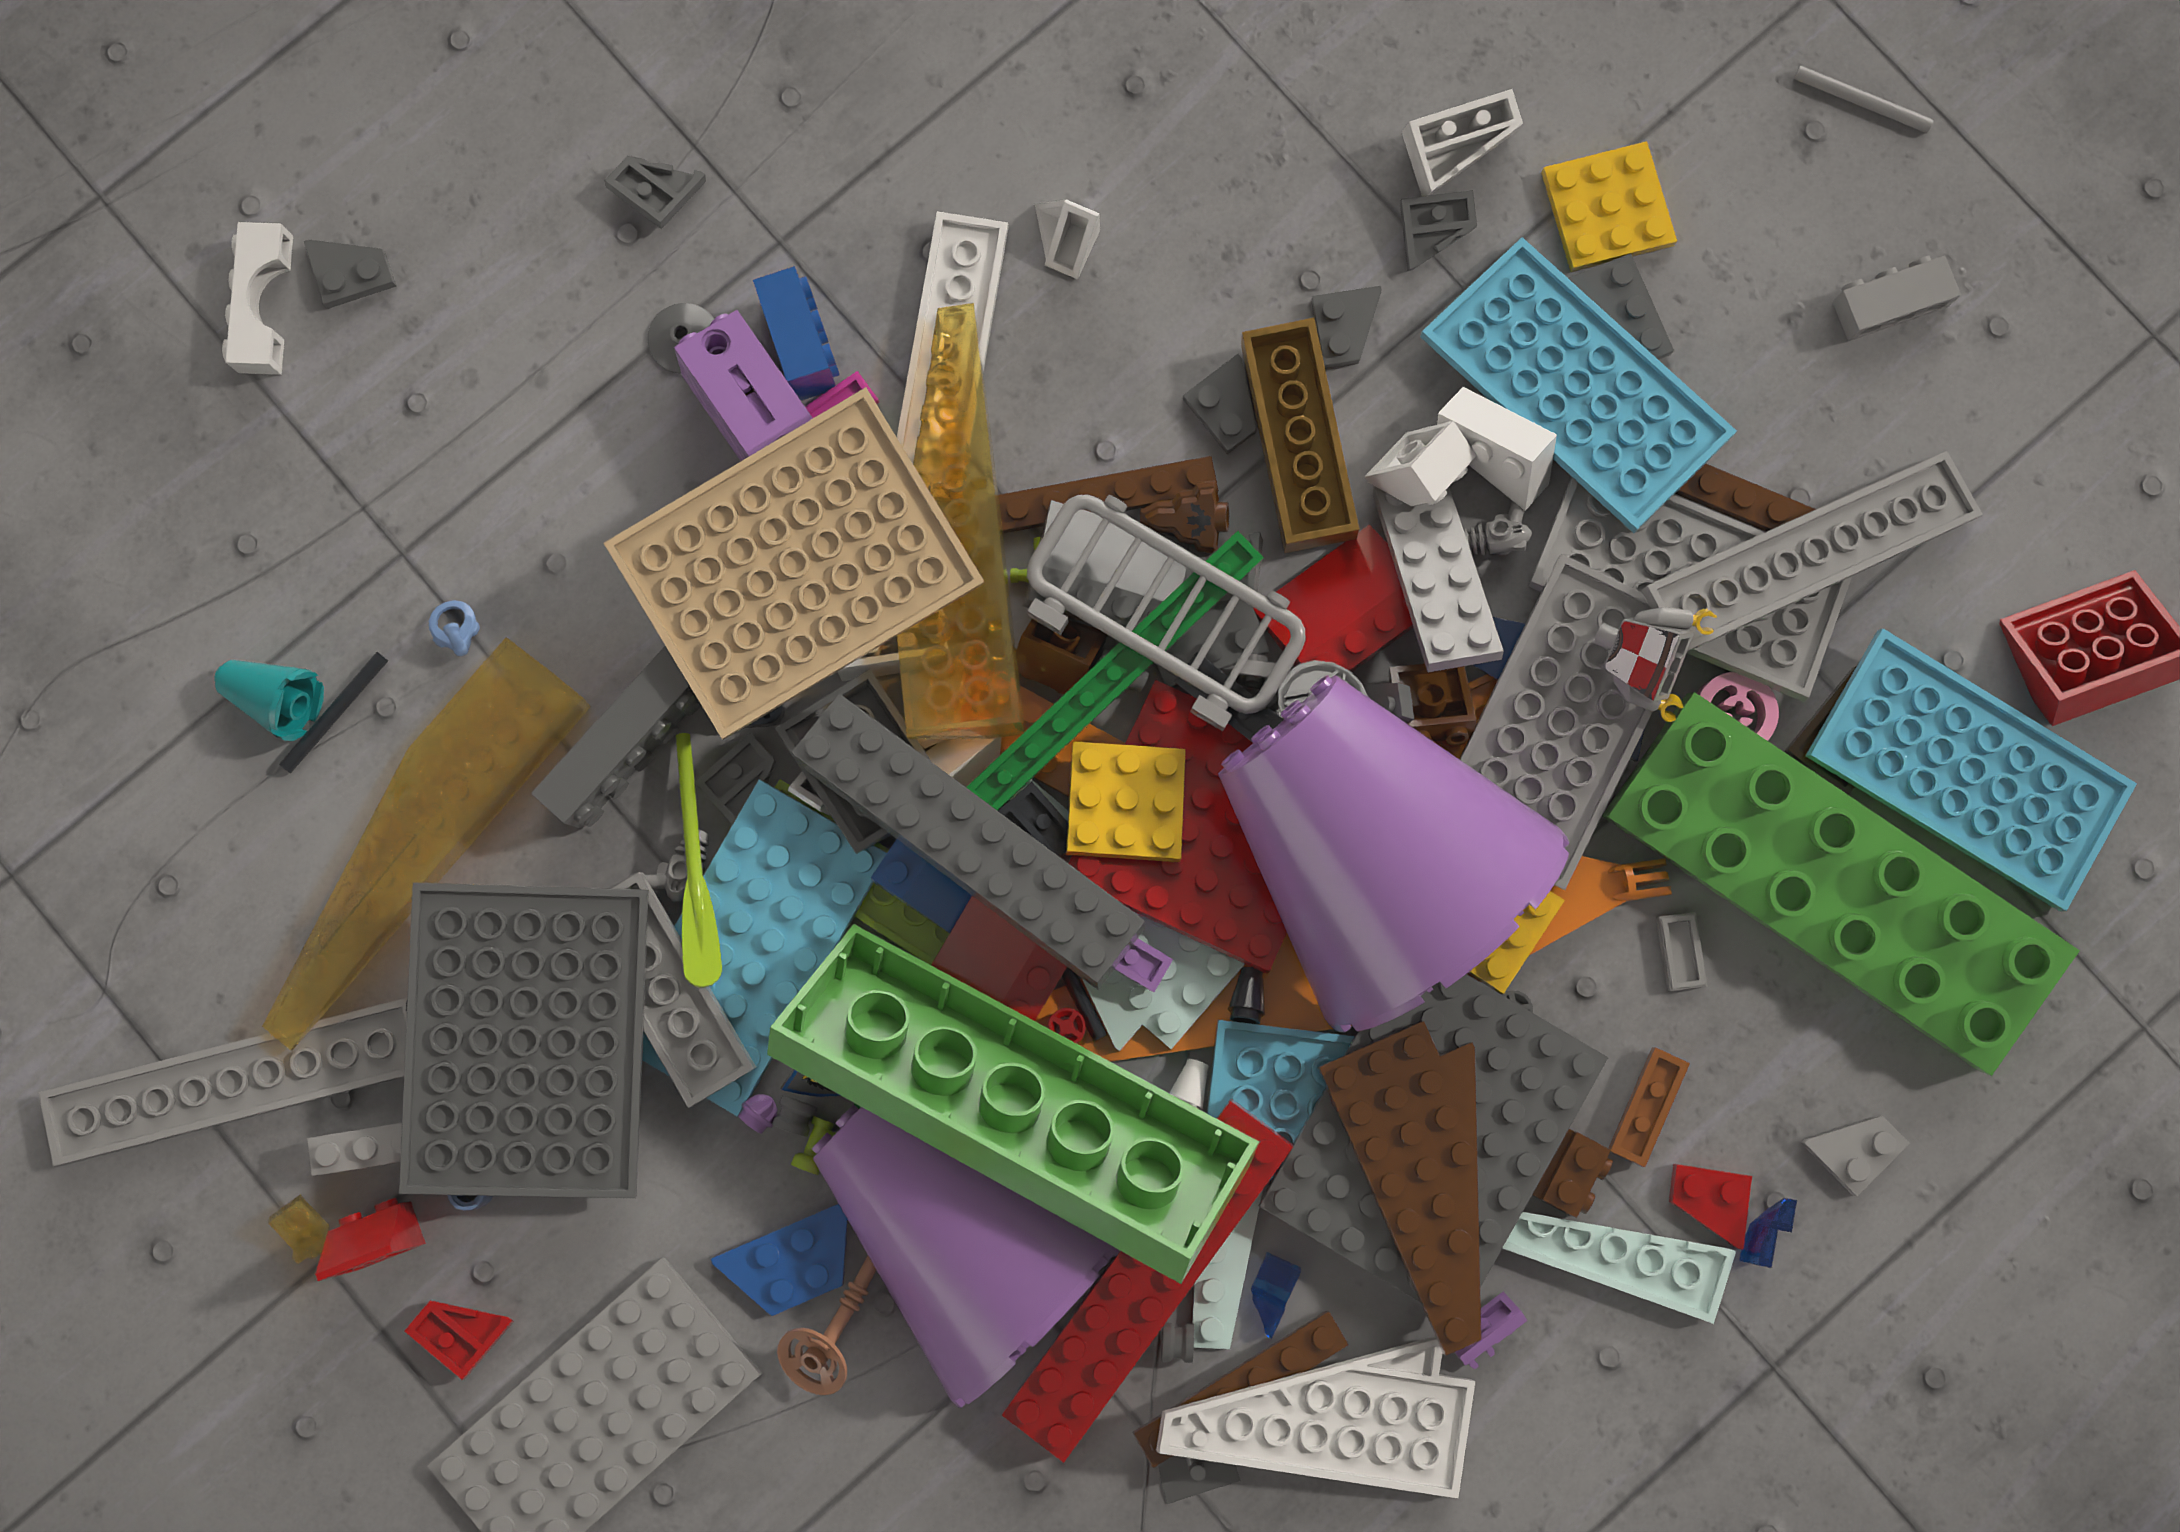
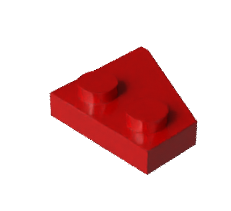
M1673 1164L1669 1202L1692 1216L1708 1230L1719 1235L1732 1247L1744 1249L1752 1176Z
M430 1300L404 1332L461 1380H465L514 1321L510 1317Z

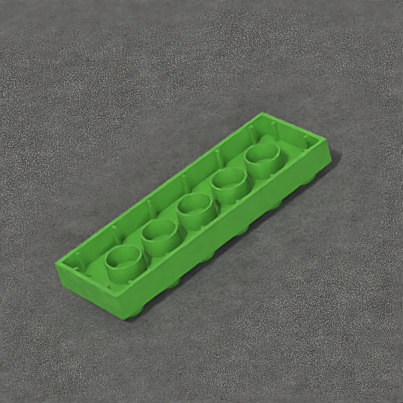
M1687 693L1682 699L1683 708L1677 707L1673 712L1676 715V720L1666 722L1602 817L1976 1070L1992 1076L2080 950L1697 693Z
M855 924L852 925L770 1027L767 1055L1180 1284L1183 1282L1250 1167L1259 1141Z

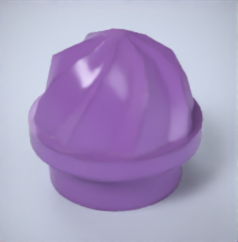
M757 1094L742 1103L743 1110L739 1113L738 1117L745 1124L760 1134L767 1127L772 1128L773 1119L777 1116L778 1111L772 1097Z

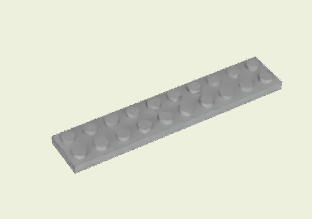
M1945 451L1649 584L1641 591L1651 609L1670 607L1691 610L1693 615L1701 609H1708L1717 616V618L1706 616L1700 621L1701 627H1709L1714 630L1709 635L1700 633L1695 626H1691L1688 629L1695 632L1687 650L1689 652L1967 524L1983 514L1949 453Z
M408 998L38 1092L53 1166H61L404 1077L406 1001Z

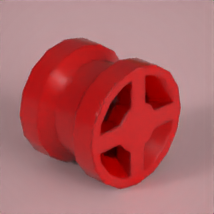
M1062 1008L1057 1010L1048 1022V1029L1076 1044L1083 1039L1086 1030L1083 1016L1074 1009Z

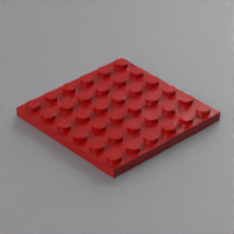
M1155 680L1125 745L1185 749L1180 862L1072 855L1068 864L1131 911L1268 974L1287 931L1218 775L1224 768L1221 765L1222 762L1229 755L1237 750L1244 752L1253 743L1228 723L1224 730L1221 731L1192 714L1190 711L1197 700L1196 698Z

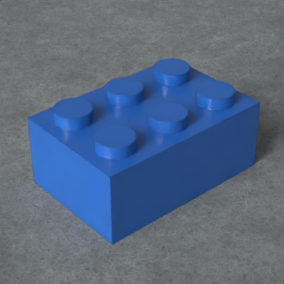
M793 266L754 279L753 282L787 382L801 401L826 393L836 386L834 377L840 376L819 312L816 310L818 308L807 277L799 278L797 270Z

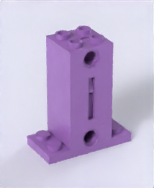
M738 310L729 315H719L710 323L709 327L699 333L693 332L684 336L678 345L674 347L682 377L740 461L813 419Z

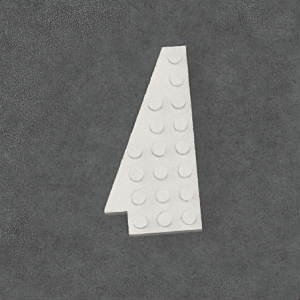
M1434 1336L1162 1411L1156 1451L1167 1455L1458 1498L1475 1381L1439 1374L1442 1350L1437 1338Z

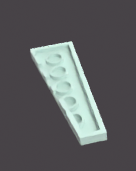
M1263 1190L1194 1283L1192 1324H1194V1348L1230 1349L1259 1211L1258 1204L1261 1201Z
M1522 1212L1503 1246V1249L1713 1324L1736 1254L1735 1250L1528 1212Z

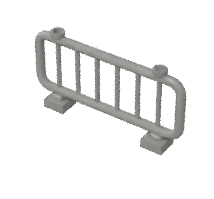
M1077 495L1068 499L1054 518L1027 566V578L1031 587L1046 598L1044 602L1035 598L1027 611L1028 616L1061 635L1068 624V617L1063 615L1064 611L1067 610L1209 694L1207 699L1199 695L1190 712L1221 731L1224 730L1232 714L1226 711L1228 706L1245 714L1256 713L1265 709L1274 698L1299 656L1306 640L1305 628L1301 620L1294 613L1287 610L1290 601L1274 591H1270L1267 597L1263 596L1124 514L1127 505L1111 495H1108L1105 501L1091 495ZM1082 509L1089 510L1103 519L1061 589L1044 579L1042 568L1075 513ZM1110 522L1134 536L1135 539L1095 606L1091 608L1067 592ZM1141 542H1144L1168 557L1127 626L1123 627L1100 613V610ZM1176 561L1200 575L1157 647L1132 632L1171 565ZM1206 580L1233 596L1192 665L1189 666L1167 653L1165 649ZM1240 599L1263 612L1265 616L1226 682L1222 685L1197 669ZM1273 618L1289 629L1291 634L1290 641L1259 693L1253 698H1244L1230 690Z

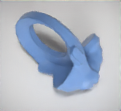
M456 600L444 602L437 606L431 613L428 621L429 630L435 644L441 648H450L457 656H465L468 653L472 637L477 635L480 629L471 607L464 602ZM449 609H459L464 612L465 620L460 628L457 623L445 625L443 631L438 628V619L443 612Z

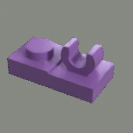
M1137 939L1114 970L1149 991L1155 992L1173 959L1142 940Z
M1503 1291L1481 1308V1340L1454 1353L1465 1366L1469 1364L1473 1369L1479 1367L1475 1361L1476 1357L1484 1351L1490 1357L1495 1355L1492 1345L1499 1343L1505 1337L1512 1334L1527 1319Z

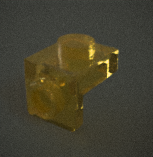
M301 1194L272 1214L268 1221V1224L293 1249L292 1259L297 1264L307 1257L313 1259L322 1253L330 1226Z

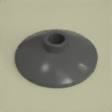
M678 303L663 309L653 319L648 331V346L655 361L664 369L681 374L674 349L681 340L675 337L677 331L685 329L688 331V334L693 332L699 333L710 326V323L714 320L713 316L704 308L690 303Z

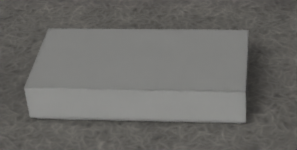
M1696 912L1656 917L1667 992L1707 987Z

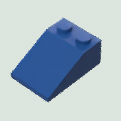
M896 839L870 877L876 885L948 933L953 929L972 896L898 839Z

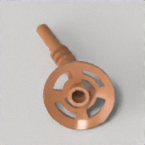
M868 1255L855 1280L848 1283L847 1286L850 1289L844 1290L845 1298H840L841 1306L823 1335L811 1329L795 1328L785 1333L779 1341L777 1354L782 1369L797 1386L807 1392L816 1395H831L839 1391L847 1379L846 1362L835 1343L854 1311L860 1310L858 1304H863L865 1301L862 1296H867L869 1293L866 1289L876 1272V1268ZM796 1338L799 1342L795 1346V1355H792L791 1343ZM806 1345L808 1349L803 1354V1346ZM829 1359L831 1360L830 1368L827 1365ZM838 1362L839 1373L837 1378L834 1379L832 1374L836 1370ZM803 1366L809 1372L820 1374L821 1381L809 1377L800 1367Z

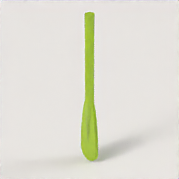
M679 733L676 735L687 868V881L682 908L683 973L691 985L705 988L712 986L719 980L722 973V961L713 905L706 882L702 876L691 735L689 733Z

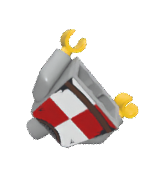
M1661 607L1640 611L1635 618L1624 619L1619 629L1605 623L1602 624L1596 633L1594 642L1610 650L1605 663V669L1613 675V682L1627 702L1650 711L1658 709L1662 718L1667 722L1676 720V715L1665 709L1670 705L1683 708L1681 699L1677 695L1670 693L1695 633L1688 629L1691 626H1695L1702 634L1709 635L1713 633L1714 630L1712 628L1700 626V621L1703 617L1711 616L1717 618L1711 610L1701 609L1693 615L1691 610Z

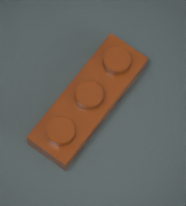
M1656 1047L1651 1048L1608 1147L1611 1153L1641 1167H1646L1690 1063Z

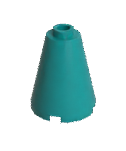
M229 660L217 669L214 676L215 688L219 694L274 736L285 741H294L307 732L303 727L309 720L316 721L324 701L323 683L317 681L316 676L319 675L316 672L308 669Z

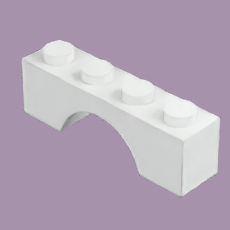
M238 222L237 234L232 237V252L235 259L234 269L230 270L228 277L232 293L231 304L227 305L225 311L226 322L229 327L228 338L223 341L222 353L225 363L238 373L282 374L284 339L272 328L265 326L259 314V300L266 285L276 276L291 269L293 235L280 223Z

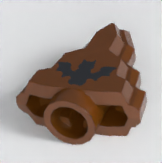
M1216 480L1197 482L1194 489L1179 491L1173 500H1158L1140 510L1141 524L1156 532L1173 533L1179 542L1194 544L1199 552L1213 553L1218 549L1219 532H1228L1229 503L1219 502Z

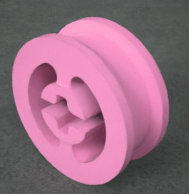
M1728 672L1715 677L1699 689L1697 694L1710 703L1717 692L1722 690L1728 691L1730 697L1718 704L1717 707L1722 711L1736 707V714L1745 716L1737 721L1745 726H1748L1753 720L1746 718L1755 712L1753 702L1758 714V721L1754 732L1767 741L1773 735L1778 723L1779 709L1776 697L1769 686L1735 672Z

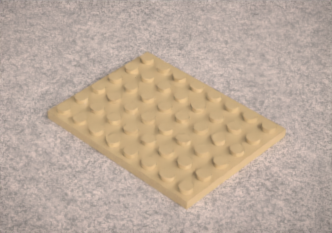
M866 387L604 542L608 552L723 740L984 584V580Z

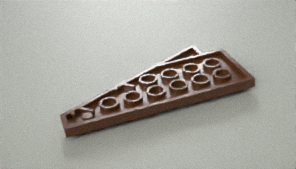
M1421 1021L1317 1068L1441 1350L1447 1356L1481 1340L1475 1047L1473 1042H1469L1439 1055L1425 1022Z

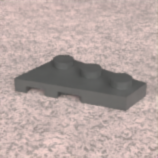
M1631 253L1568 278L1658 360L1673 353L1672 344Z
M1242 600L1237 602L1205 656L1207 660L1220 670L1236 665L1237 659L1240 658L1260 625L1251 605ZM1219 601L1166 652L1187 664L1196 652L1199 653L1229 601ZM1263 634L1251 654L1264 655L1269 653V647ZM1156 664L1164 684L1173 688L1179 686L1174 682L1177 675Z

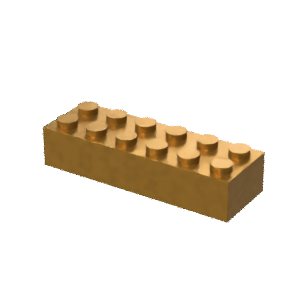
M1309 318L1242 332L1241 348L1284 553L1357 539L1359 525L1315 319Z

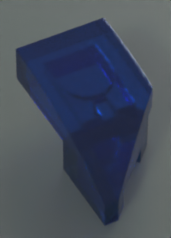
M1783 1198L1750 1223L1739 1261L1772 1268L1778 1230L1792 1233L1797 1200Z
M1266 1252L1251 1285V1292L1253 1294L1252 1300L1262 1320L1265 1334L1272 1339L1285 1312L1286 1303L1300 1276L1301 1267Z

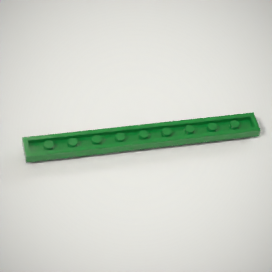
M1237 531L1206 562L1234 579L1241 581L1264 557ZM1193 572L1140 622L1132 632L1158 647L1200 575ZM1206 580L1165 651L1176 643L1228 592ZM1119 642L966 788L998 811L1154 662Z

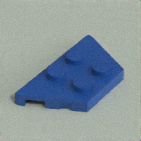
M837 1204L711 1258V1261L717 1269L767 1313L774 1316L844 1285L848 1219L840 1205Z

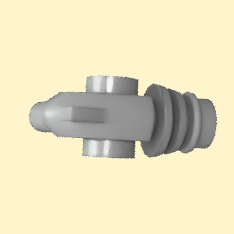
M1512 501L1509 514L1496 515L1494 521L1486 523L1485 532H1482L1481 524L1478 525L1479 533H1475L1474 527H1471V534H1468L1465 528L1464 533L1469 548H1473L1474 554L1477 555L1478 547H1481V554L1485 555V546H1487L1490 555H1507L1512 551H1525L1532 531L1527 525L1521 523L1524 510Z
M699 830L701 862H705L706 856L703 854L707 853V849L704 847L709 846L707 841L710 835ZM684 840L679 843L681 847L678 846L675 849V852L680 855H672L669 863H660L657 875H645L652 889H666L668 898L673 902L681 901L684 898L687 881Z

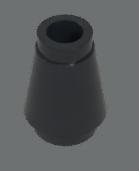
M1253 967L1241 968V974L1228 1006V1011L1231 1012V1021L1260 1024L1261 1017L1265 1016L1264 972Z

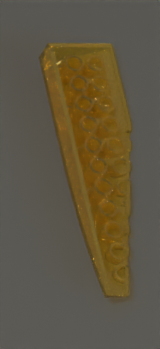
M974 303L942 307L937 309L931 347L932 357L930 369L927 372L926 395L921 410V427L919 436H917L913 465L984 580V584L897 636L906 733L908 739H991L1021 735L1025 732L975 306Z
M507 637L410 745L262 1025L264 1029L289 1050H293L410 916L413 883H438L591 707L581 695Z

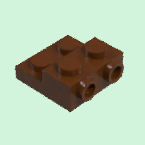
M1425 664L1389 667L1388 677L1390 683L1410 686L1414 720L1408 723V725L1432 741L1446 740L1449 745H1461L1471 737L1475 731L1477 720L1465 666L1427 672Z
M1568 1129L1532 1196L1571 1217L1577 1218L1580 1212L1586 1214L1595 1199V1194L1590 1191L1596 1179L1603 1180L1612 1166L1613 1160L1607 1158L1611 1150L1579 1132Z

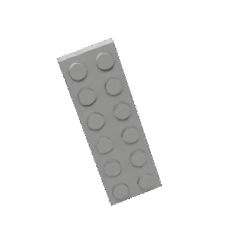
M1373 486L1375 504L1427 672L1502 660L1504 651L1450 488L1446 489V496L1436 504L1428 505V503L1410 506Z
M638 872L613 887V889L649 890L643 1031L686 1105L690 1108L757 1067L710 987H696L686 980L683 973L682 939L643 872Z

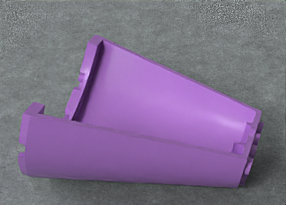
M1326 675L1310 688L1312 694L1302 703L1296 700L1282 711L1281 716L1284 720L1277 727L1272 729L1269 725H1266L1251 738L1253 744L1244 752L1237 750L1229 755L1222 762L1221 765L1224 768L1218 775L1325 1020L1333 1029L1340 1032L1349 1030L1351 1028L1350 1025L1356 1031H1362L1391 1021L1425 1003L1421 995L1426 991L1430 993L1433 990V985L1440 981L1445 988H1448L1507 940L1519 928L1514 918L1517 915L1521 916L1524 913L1523 909L1529 904L1532 908L1536 909L1554 886L1566 864L1569 853L1565 847L1569 844V841L1562 830L1372 699L1338 676L1334 675L1330 678Z
M855 1105L851 1106L836 1122L841 1129L833 1137L827 1132L812 1148L817 1154L813 1158L814 1162L950 1400L958 1408H962L966 1403L970 1404L1002 1378L1016 1364V1359L1021 1354L1023 1355L1030 1345L1034 1347L1099 1277L1097 1272L1109 1262V1259L1113 1255L1116 1257L1120 1252L1119 1249L863 1107L858 1109Z

